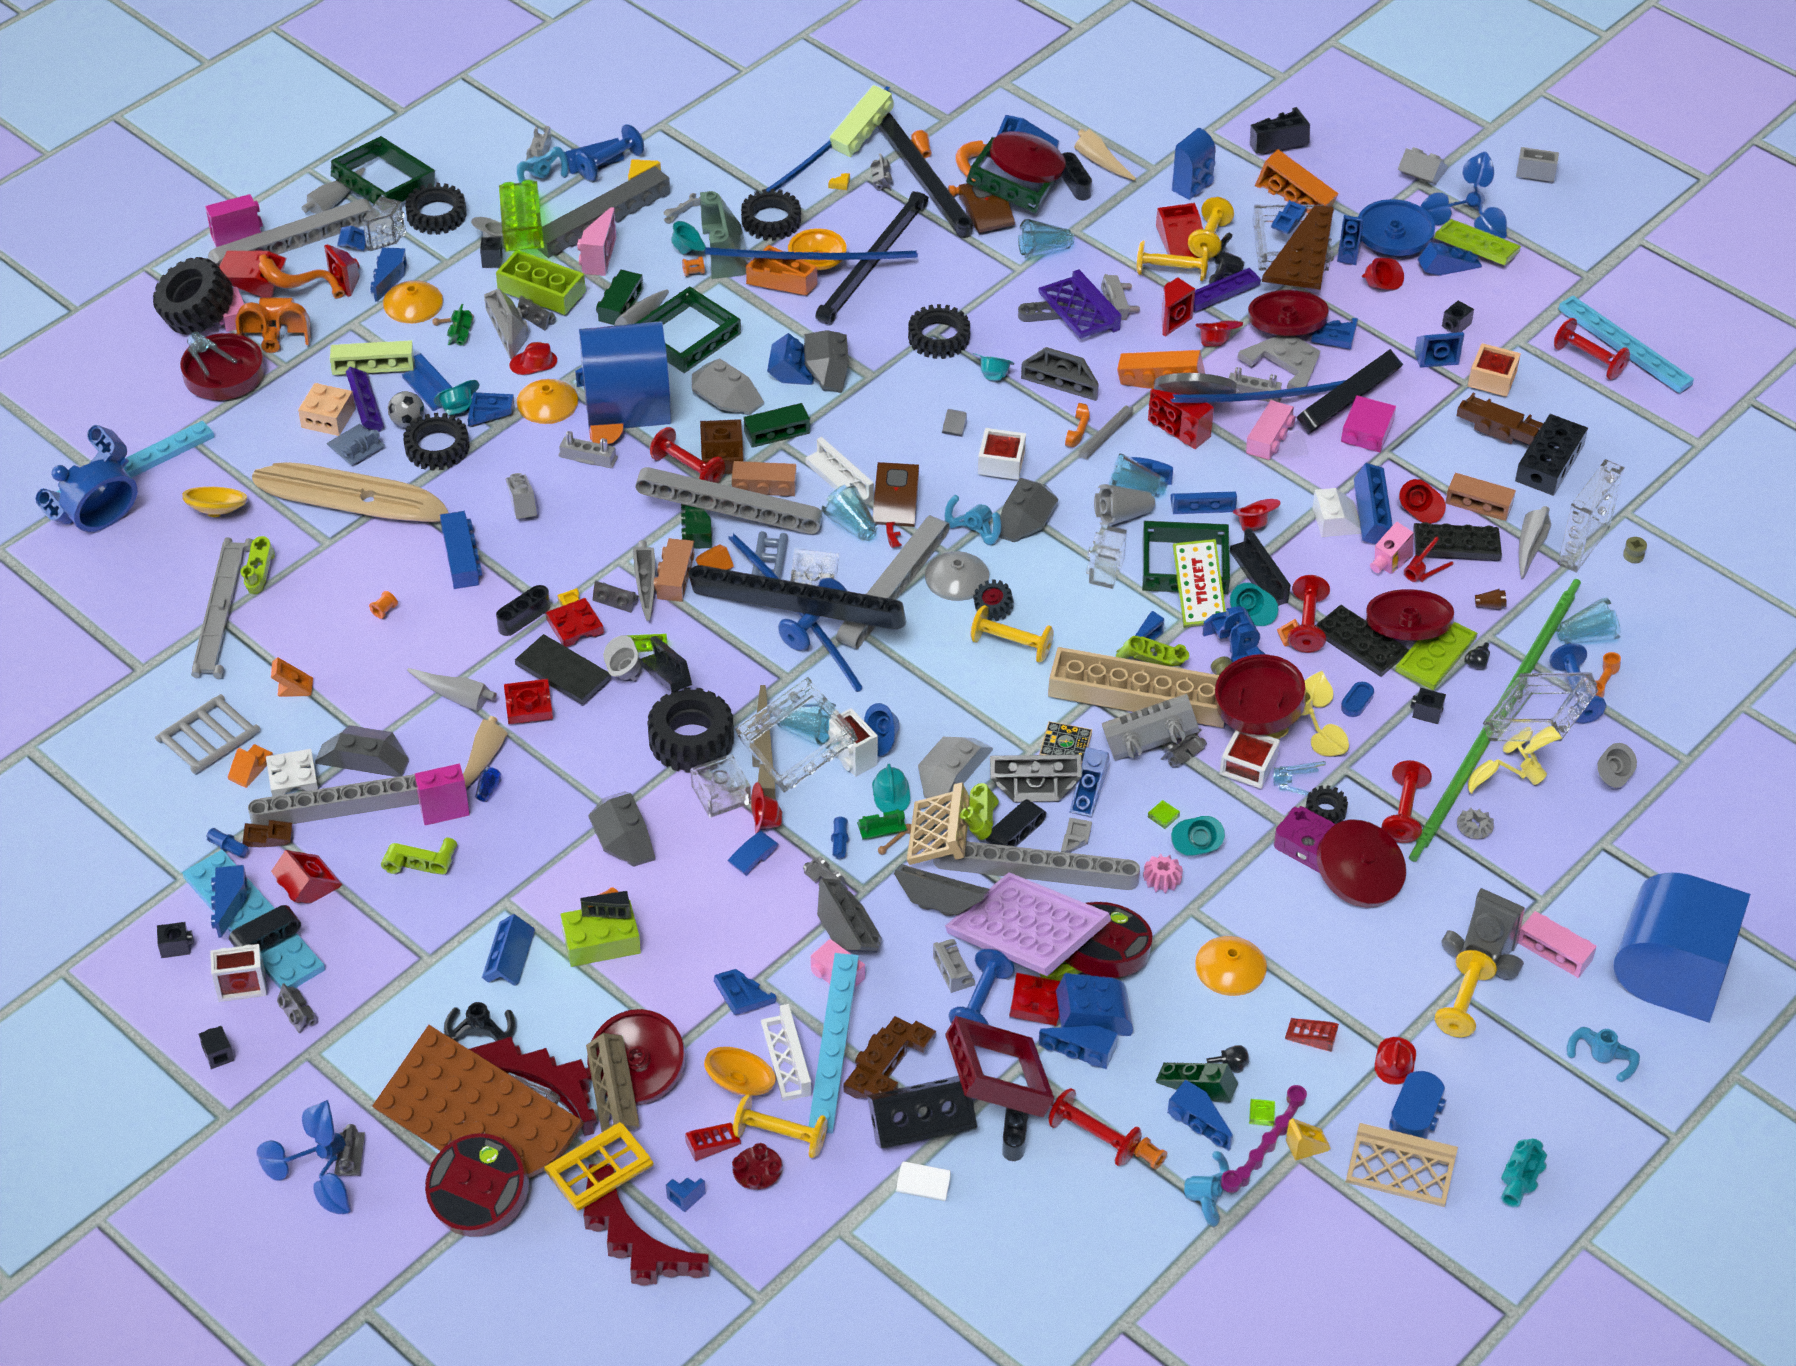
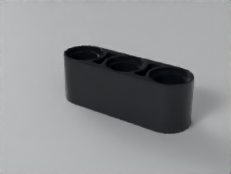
M1062 153L1065 159V168L1061 175L1062 179L1076 199L1081 201L1090 199L1092 178L1074 153Z
M544 585L533 586L501 607L496 612L498 632L503 636H511L545 614L550 609L549 589Z
M1025 799L992 828V832L986 838V842L988 844L1017 847L1043 823L1047 812L1029 799Z
M281 905L233 930L229 935V941L233 947L259 944L260 950L263 951L297 933L301 928V922L288 905Z
M1006 1107L1002 1155L1008 1161L1013 1162L1020 1160L1024 1156L1028 1113Z

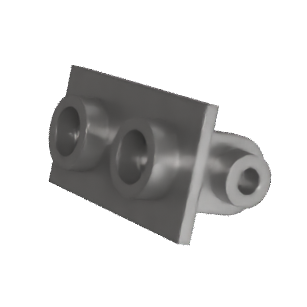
M879 153L880 159L874 160L870 165L873 186L877 190L888 187L891 191V182H893L889 172L891 166L888 159H884L882 154Z
M520 295L518 307L523 318L543 330L547 329V324H553L556 321L553 312L545 310L531 299Z
M595 580L592 601L632 612L633 603H637L639 595H636V592Z
M1200 732L1186 736L1180 743L1173 742L1164 749L1166 753L1162 756L1161 760L1167 757L1169 759L1168 764L1171 767H1179L1190 758L1186 751L1193 757L1205 749L1206 740L1198 736Z
M811 853L809 854L813 860L803 865L805 875L815 883L821 878L836 879L843 883L845 878L837 870L831 872L828 869L830 865L821 856L816 859Z
M283 983L277 997V1002L289 1018V1022L300 1034L303 1026H313L316 1024L317 1016L309 1005L305 1006L306 1000L298 988H288Z
M347 1124L343 1132H340V1135L345 1139L346 1146L343 1152L337 1154L338 1159L336 1160L334 1174L337 1176H360L365 1132H358L354 1124Z

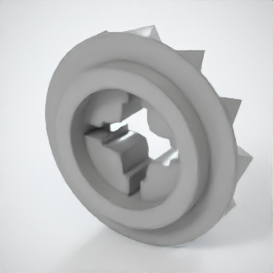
M1470 807L1468 811L1462 810L1460 816H1458L1457 827L1462 834L1469 838L1482 839L1492 833L1494 818L1489 817V812L1484 813L1480 808L1473 810ZM1472 819H1476L1477 822H1480L1479 828L1475 822H1472Z

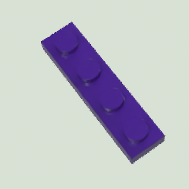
M1247 268L1196 289L1193 309L1195 311L1201 310L1261 284V278L1251 268Z
M350 366L346 371L351 391H353L354 401L362 426L380 432L384 425L367 372Z

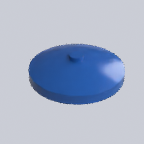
M1399 199L1376 201L1363 208L1358 215L1359 218H1363L1362 242L1371 249L1383 254L1394 256L1415 254L1424 250L1434 238L1435 222L1432 216L1421 206L1409 201Z

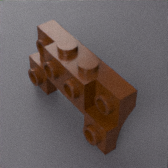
M1474 392L1467 400H1462L1458 406L1456 416L1475 423L1474 430L1510 444L1516 439L1530 445L1543 425L1542 422L1532 419L1531 414L1524 420L1525 414L1491 402L1492 399L1485 401L1477 398Z
M894 1016L886 1028L882 1027L877 1034L871 1036L866 1049L858 1053L855 1059L856 1068L844 1082L843 1092L858 1099L867 1098V1095L898 1089V1082L889 1077L907 1054V1047L924 1053L926 1046L932 1038L935 1039L936 1030L918 1021H915L912 1025Z

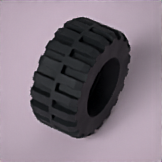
M203 257L188 258L184 262L176 263L175 267H170L167 270L168 272L161 276L160 282L155 286L153 306L168 326L179 334L194 335L196 332L202 333L206 331L205 329L208 327L212 328L217 321L223 318L224 313L228 312L229 305L233 301L231 281L215 262Z
M690 687L684 688L682 691L677 690L671 692L670 695L665 694L662 696L660 701L655 702L649 711L647 725L650 750L658 761L661 760V764L666 767L671 766L672 770L678 772L684 770L685 773H691V771L695 770L702 772L705 768L709 767L711 769L715 767L717 762L721 763L732 750V745L734 744L733 714L725 700L719 695L716 697L714 692L709 690L705 692L702 688L691 690ZM685 725H699L707 728L706 731L697 735H682L675 732L676 729Z

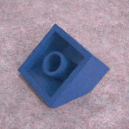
M1464 332L1417 336L1414 352L1419 367L1459 365Z

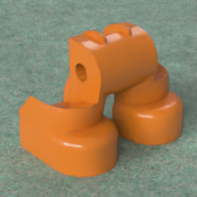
M260 298L259 304L253 302L245 303L237 312L235 323L236 331L239 335L262 333V329L267 331L268 326L272 324L273 320H276L277 331H280L282 325H287L288 333H304L305 344L309 345L311 327L309 315L302 305L294 303L293 298Z

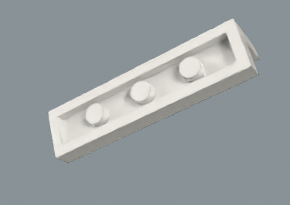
M823 437L818 438L817 451L807 456L805 463L857 510L874 500V482Z
M789 1004L779 1006L780 1016L761 1019L762 1030L782 1102L811 1096V1080ZM781 1024L782 1030L777 1035L769 1031L768 1026ZM778 1042L787 1046L783 1054L774 1050ZM783 1062L793 1066L789 1074L779 1069ZM790 1081L798 1085L799 1090L786 1092L785 1086Z

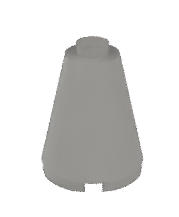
M1109 484L1099 485L1100 491L1095 493L1094 496L1095 515L1101 518L1102 522L1099 523L1104 527L1150 513L1155 507V498L1150 492Z

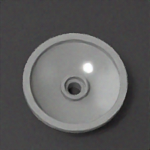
M962 551L947 552L935 557L930 561L925 571V581L928 588L935 595L951 601L972 599L973 594L975 595V589H979L978 585L982 584L985 586L984 581L988 580L989 582V570L986 564L977 556Z

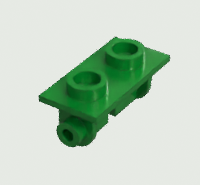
M461 304L459 309L454 310L451 315L450 321H453L447 331L446 336L449 337L447 345H450L452 341L456 342L459 346L467 342L469 333L467 329L470 328L473 316L471 311L462 310L464 304Z
M899 809L884 812L883 817H880L879 814L862 816V819H858L857 822L862 840L907 831L904 811H899Z

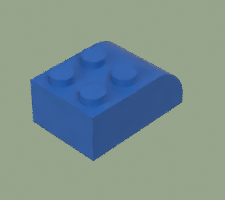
M1200 127L1175 146L1171 191L1188 200L1199 195L1214 180L1213 174L1216 164L1215 143L1212 137Z
M1064 974L1056 989L1061 1027L1096 1025L1117 1032L1118 1035L1131 1036L1133 1024L1127 988L1122 981L1108 977Z

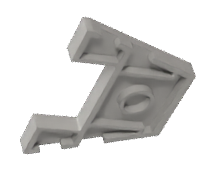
M1277 335L1240 350L1237 358L1251 367L1263 356L1295 375L1286 387L1291 389L1308 385L1321 351L1295 335Z

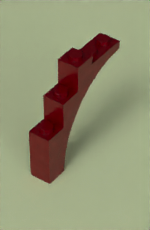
M512 1037L469 1048V1050L526 1086L538 1089L555 1098L571 1114L584 1122L581 1127L584 1136L594 1134L593 1124L597 1123L594 1109H589L587 1105L590 1103L588 1092H590L589 1082L592 1081L590 1068L584 1067L582 1059L557 1066L554 1056H549L547 1048L522 1054L519 1045H514Z
M589 1164L588 1169L592 1168L597 1164ZM607 1164L592 1174L600 1182L614 1174L615 1170L612 1165ZM588 1177L586 1190L594 1186ZM616 1189L584 1207L585 1230L596 1232L608 1230V1257L620 1259L631 1257V1284L641 1286L657 1284L658 1275L665 1277H709V1254L684 1251L670 1247L652 1238L639 1228L626 1213Z

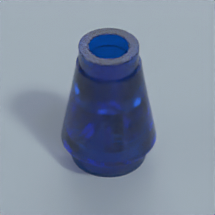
M485 767L480 772L475 794L476 799L482 802L488 801L501 782V772L493 767Z

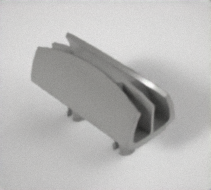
M1187 693L1101 723L1114 761L1128 756L1134 758V754L1137 753L1140 756L1142 751L1171 741L1177 743V739L1181 738L1183 741L1186 736L1200 732Z

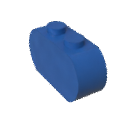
M1415 1071L1407 1075L1391 1112L1389 1130L1427 1139L1430 1131L1435 1132L1439 1121L1436 1115L1438 1112L1443 1113L1447 1101L1443 1098L1445 1086L1439 1077L1427 1071Z

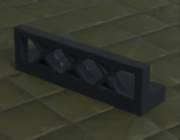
M1245 529L1244 541L1231 545L1229 552L1252 584L1271 594L1276 599L1278 606L1288 603L1290 583L1252 529Z
M657 636L651 637L650 641L654 654L640 659L642 667L671 692L691 686L692 681L687 661Z

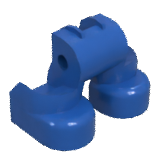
M1244 607L1227 608L1226 612L1212 614L1204 621L1203 637L1216 633L1219 639L1229 637L1232 663L1246 656L1265 654L1257 646L1261 638L1260 633Z

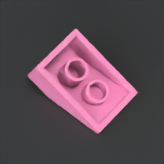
M612 207L583 231L582 238L578 239L577 249L581 252L579 255V265L582 266V273L606 276L617 238L615 210Z

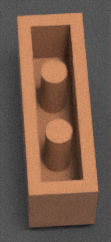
M734 461L732 487L764 495L795 496L797 481L796 464Z
M1455 472L1447 491L1445 504L1506 521L1513 506L1516 490Z
M668 538L667 546L662 548L663 561L658 563L657 574L659 575L654 578L653 582L654 590H657V599L683 602L689 579L688 572L692 568L695 556L694 541Z

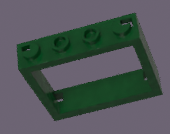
M382 136L331 160V177L384 211L404 202L406 197L408 198V194L410 192L413 193L415 188L420 190L421 185L428 188V183H432L433 187L435 183V170ZM380 157L413 179L385 192L352 170Z
M991 137L972 164L966 183L1036 213L1057 180L1044 183L1037 193L981 168L988 157L991 158L990 148L995 138Z
M690 286L635 323L662 321L664 325L689 307H692L720 325L681 353L665 343L667 362L684 374L741 334L740 318Z
M1144 521L1142 533V591L1179 592L1176 574L1149 573V542L1182 543L1216 539V544L1221 545L1223 594H1228L1230 584L1229 524Z

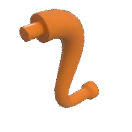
M983 140L968 142L962 145L956 152V164L966 177L971 168L969 159L979 156L986 144H983ZM948 185V190L953 197L959 194V187Z
M265 254L259 257L260 263L258 267L268 282L276 287L291 289L302 286L314 279L323 278L329 282L334 298H341L345 294L336 278L326 270L316 269L298 275H290L279 270L274 261L268 259Z

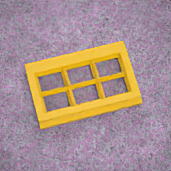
M619 1122L544 1167V1170L574 1209L579 1211L654 1166V1162L628 1129ZM621 1137L628 1146L610 1156L604 1147ZM599 1150L606 1159L588 1169L582 1160ZM632 1150L638 1159L621 1169L614 1160ZM610 1163L617 1172L599 1182L592 1173ZM578 1164L584 1172L566 1182L560 1173ZM588 1176L594 1186L576 1195L570 1186Z

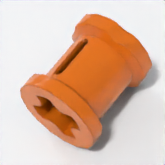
M702 256L693 260L682 259L685 277L693 273L705 274Z
M268 326L267 331L262 330L263 341L261 347L267 353H274L279 350L280 344L278 339L280 331H277L276 327Z
M386 590L382 592L381 597L376 602L369 604V608L374 616L383 619L386 616L385 613L390 608H395L398 605V601L391 592Z
M1148 1137L1143 1138L1134 1151L1136 1157L1145 1159L1151 1164L1150 1167L1155 1170L1162 1165L1168 1153L1152 1144L1151 1139Z

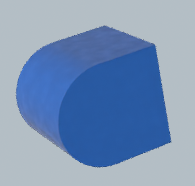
M662 321L579 329L588 428L590 429L591 425L623 424V429L671 424L669 375Z
M1668 872L1648 878L1640 887L1614 959L1613 966L1617 979L1626 990L1645 1002L1710 1023L1751 894L1684 873Z

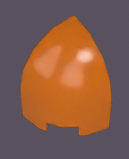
M623 424L591 425L589 429L590 440L600 444V439L604 438V440L607 439V444H611L620 437L623 432Z
M720 544L701 553L695 559L698 565L725 570L734 567L727 547Z

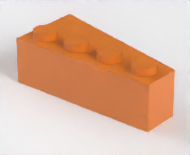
M1279 149L1265 160L1254 185L1258 188L1264 187L1268 189V193L1274 196L1278 194L1285 197L1284 200L1287 202L1290 200L1306 206L1308 212H1310L1314 205L1332 207L1339 194Z
M1200 350L1121 353L1117 367L1121 385L1154 389V380L1163 375L1175 373L1205 374Z

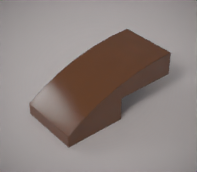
M269 820L268 825L245 823L242 844L247 847H275L290 844L292 822Z

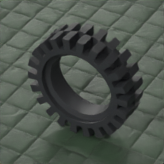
M428 183V188L421 185L420 190L415 188L413 193L410 192L405 200L407 221L410 226H413L414 230L417 231L419 229L420 233H424L427 230L429 235H432V231H435L436 235H440L441 230H443L444 234L448 233V228L454 231L456 230L455 225L460 227L462 225L461 222H464L467 216L464 194L453 185L449 188L447 183H444L443 187H441L440 183H436V186L433 187L432 183ZM431 202H445L453 206L451 211L442 215L431 216L419 212L422 206Z
M762 189V194L756 191L754 196L750 194L748 199L745 198L743 200L744 203L741 205L742 227H744L745 232H749L750 236L755 235L756 239H760L763 236L764 241H768V237H772V241H776V237L779 236L780 240L784 239V234L790 237L791 232L796 233L800 227V202L798 199L796 200L794 195L790 196V193L787 191L783 194V190L780 189L777 193H775V189H770V192ZM764 208H779L786 211L788 216L779 221L767 222L757 219L754 214Z
M932 304L928 305V310L925 306L921 307V312L916 310L908 322L909 344L912 345L913 350L917 349L918 354L921 355L924 352V357L927 358L930 354H933L932 359H937V355H941V359H946V354L951 358L954 357V352L959 355L961 350L964 351L966 345H969L970 321H968V316H964L962 310L958 312L956 307L950 310V305H945V308H941V304H937V308H934ZM940 323L954 327L957 333L951 338L939 340L924 336L921 330L930 324Z
M434 413V417L431 418L429 414H425L424 420L420 416L417 418V422L414 420L410 422V426L405 428L406 432L403 434L406 457H408L411 463L414 462L416 467L421 464V469L426 470L427 466L430 467V471H435V466H439V471L444 470L443 465H446L448 469L452 468V462L458 465L460 463L459 459L464 460L465 454L469 452L468 430L465 423H462V420L459 418L455 419L454 415L448 418L447 413H443L442 417H439L438 413ZM431 433H447L455 438L454 443L450 447L437 451L425 450L418 445V441L422 437Z

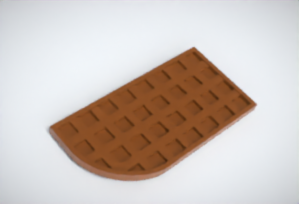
M429 1024L372 1105L374 1109L439 1151L450 1142L465 1135L486 1133L498 1136L507 1141L520 1155L526 1165L529 1178L543 1172L545 1166L560 1158L584 1124L581 1119Z

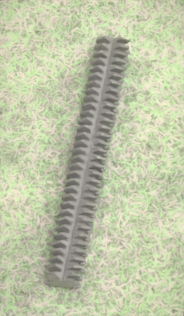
M1125 405L1079 450L1078 456L1087 460L1133 415L1132 411L1134 409Z

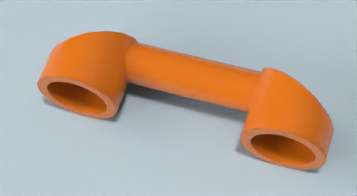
M1078 403L1075 418L1080 419L1076 431L1068 430L1065 446L1076 447L1081 442L1090 419L1087 404Z
M1608 652L1603 656L1602 675L1598 681L1594 680L1587 684L1589 696L1604 697L1605 686L1611 675L1616 674L1620 669L1621 656L1618 653Z

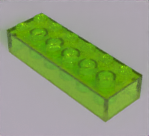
M524 180L521 183L505 182L499 185L505 252L544 248L537 181Z

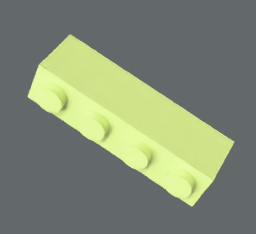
M873 85L831 134L832 148L849 157L857 152L862 143L871 136L872 131L881 124L883 118L892 111L894 107L892 93Z
M412 340L331 345L330 364L332 375L346 374L350 366L367 373L414 371Z

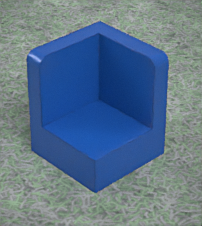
M351 225L341 227L337 246H348L363 251L368 231Z
M672 1178L666 1184L667 1199L684 1213L706 1194L705 1180L702 1178L696 1182L686 1178L680 1184Z

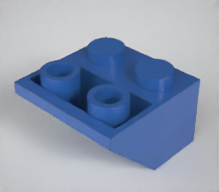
M787 333L771 345L767 368L769 374L781 383L811 385L813 383L814 377L805 365L804 345L797 338Z

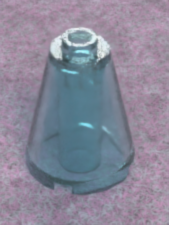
M1024 219L1019 228L1023 230L1022 235H1018V247L1020 254L1025 255L1024 258H1033L1070 249L1071 245L1074 244V234L1066 228L1032 219Z
M1119 453L1109 485L1147 491L1159 498L1160 494L1164 495L1167 488V482H1164L1165 477L1125 454Z
M849 483V487L844 484L827 497L828 503L826 507L822 505V512L861 541H870L876 536L878 527L857 487L853 483Z
M1607 597L1601 598L1561 622L1559 629H1556L1559 640L1569 644L1620 638L1621 636L1618 633H1621L1617 614L1615 610H1611L1608 607L1609 604H1612Z
M831 702L782 705L776 710L774 719L778 727L819 746L827 747L829 745V719L839 715V711H835L834 707H836V704Z

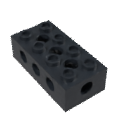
M1549 414L1520 460L1515 482L1554 496L1585 445L1588 427Z
M959 1076L867 1095L875 1142L881 1149L978 1128L973 1099L965 1096ZM950 1101V1108L942 1111L943 1104ZM927 1107L926 1113L923 1116H918L919 1109ZM903 1112L901 1120L894 1122L895 1114Z

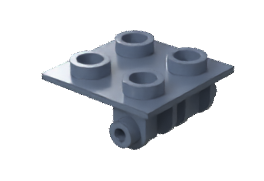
M361 424L356 425L326 443L351 466L385 446L378 439L380 434L377 430L368 431Z

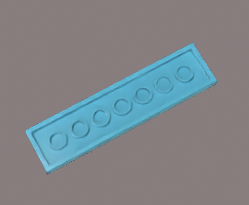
M222 849L182 872L186 882L211 910V896H215V891H212L211 878L215 877V868L237 866ZM248 878L247 899L228 927L230 932L275 909ZM297 933L261 951L265 972L280 990L283 983L288 988H297L325 971L322 961Z

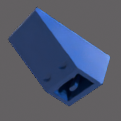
M1010 115L1004 116L997 133L999 135L1013 131L1024 132L1043 138L1056 148L1059 144L1058 139L1026 119Z

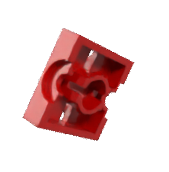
M586 598L546 612V620L561 644L565 647L574 645L575 641L579 640L583 635L595 637L604 633L603 624Z
M548 679L504 684L508 724L553 719Z
M1016 973L1009 1017L1056 1026L1059 1017L1056 989L1060 981Z

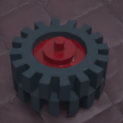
M992 579V583H989L987 580L984 581L985 586L982 584L978 585L979 589H975V595L973 594L976 611L985 605L988 607L987 619L989 621H992V618H995V621H999L998 617L1000 616L1002 619L1006 618L1005 613L1009 615L1011 613L1010 609L1014 607L1012 591L1008 584L1005 583L1003 585L1001 580L996 583V579Z

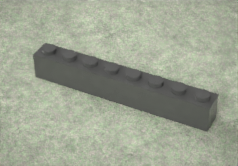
M657 167L641 173L533 231L534 247L547 258L554 256L578 243V239L582 238L583 231L610 207L615 210L616 222L670 193L669 177Z

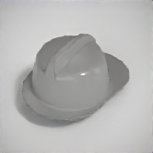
M475 217L471 220L472 225L483 232V237H501L503 249L509 247L511 236L517 233V229L514 226L503 224L487 217Z
M626 635L613 638L607 644L603 653L609 674L622 680L631 679L635 681V675L640 671L642 663L634 641Z
M1614 743L1609 746L1597 763L1600 777L1608 786L1613 788L1622 787L1637 768L1635 753L1628 745L1623 743Z

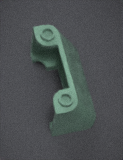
M714 191L700 192L701 228L703 235L707 234V232L710 233V247L746 250L741 224L722 197ZM710 255L712 279L746 275V265L749 263L748 257Z

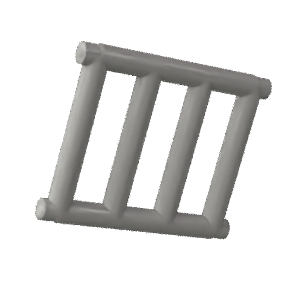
M219 694L155 736V740L158 743H165L190 766L191 772L196 774L256 735V733L261 731V728L257 724L253 726L225 702V697L222 694ZM217 706L245 731L234 737L207 712ZM200 718L227 743L216 749L189 724ZM182 730L209 755L197 761L170 736Z

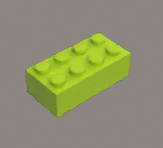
M517 249L496 271L497 289L500 288L504 293L520 298V295L527 299H531L539 306L564 315L569 312L586 292L584 273Z

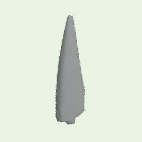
M363 167L355 171V173L362 176L366 169ZM337 180L319 186L307 194V202L301 209L305 213L311 211L314 214L332 209L351 189Z
M669 290L657 292L641 300L619 316L615 326L635 324L651 311L657 309L669 293Z
M1547 506L1530 511L1524 517L1518 552L1521 578L1525 577L1535 555L1547 539L1552 525L1549 517L1550 508Z
M641 540L638 542V547H633V561L638 595L645 619L648 622L651 617L654 595L655 553L654 548L647 547V542Z
M412 668L407 669L410 674L431 690L475 711H479L487 699L494 701L497 697L496 692L490 691L484 683L466 677H450Z

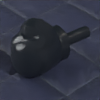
M1485 642L1483 646H1478L1466 654L1464 660L1469 667L1479 670L1487 667L1490 657L1489 643Z
M1234 1045L1226 1048V1050H1221L1222 1056L1206 1058L1207 1063L1223 1062V1064H1228L1234 1073L1242 1072L1250 1061L1248 1051L1242 1045Z

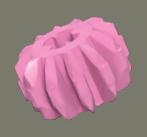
M1160 853L1158 858L1151 856L1150 861H1146L1143 878L1144 881H1147L1148 888L1154 887L1155 892L1161 889L1166 893L1168 889L1174 891L1176 885H1180L1183 869L1179 865L1178 859L1172 860L1171 855L1163 857Z

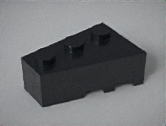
M1297 106L1292 108L1290 113L1285 114L1281 112L1277 118L1272 120L1271 118H1266L1250 125V146L1256 154L1310 144V123Z

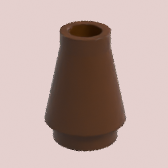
M1498 588L1475 595L1476 608L1501 610V607H1507L1506 591Z

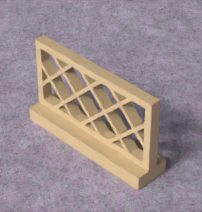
M963 782L954 784L953 792L914 802L907 854L909 865L953 854L955 860L964 858L968 824L960 817V813L964 808L968 810L970 797ZM950 801L946 806H942L945 802ZM929 807L924 812L921 811V808ZM936 810H940L937 814L931 816ZM946 814L949 815L945 820H943V821L940 820V819H942ZM924 820H928L922 827L919 826ZM933 825H938L932 831L929 830ZM944 829H948L945 833L939 835ZM923 834L926 835L922 840H920V841L917 840V839H919ZM933 838L936 839L930 846L927 845ZM943 843L946 844V847L937 849ZM921 849H924V851L921 854L915 855Z
M1359 1123L1345 1183L1445 1207L1458 1147ZM1359 1145L1370 1146L1375 1153L1363 1158L1358 1150ZM1388 1151L1395 1152L1399 1159L1388 1164L1382 1154ZM1378 1157L1384 1167L1373 1172L1367 1162ZM1412 1157L1420 1158L1424 1165L1413 1171L1407 1160ZM1403 1163L1409 1174L1398 1179L1392 1168ZM1437 1163L1448 1165L1447 1172L1439 1177L1432 1169V1166ZM1362 1165L1369 1174V1176L1363 1179L1352 1176L1353 1170ZM1427 1169L1434 1180L1423 1185L1417 1174ZM1388 1171L1394 1182L1388 1185L1381 1184L1377 1176ZM1413 1178L1419 1188L1413 1191L1406 1190L1402 1182ZM1437 1184L1443 1192L1442 1197L1430 1196L1426 1189Z

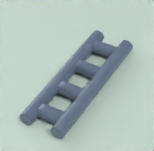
M760 531L755 554L763 562H775L774 569L771 570L781 579L788 535L781 533L779 539L766 538L767 533ZM765 546L778 547L777 554L764 553ZM753 564L752 574H753V575H759V576H765V575Z

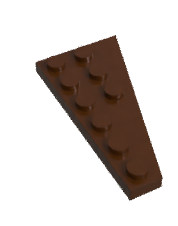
M1313 206L1262 275L1261 282L1321 290L1334 207Z

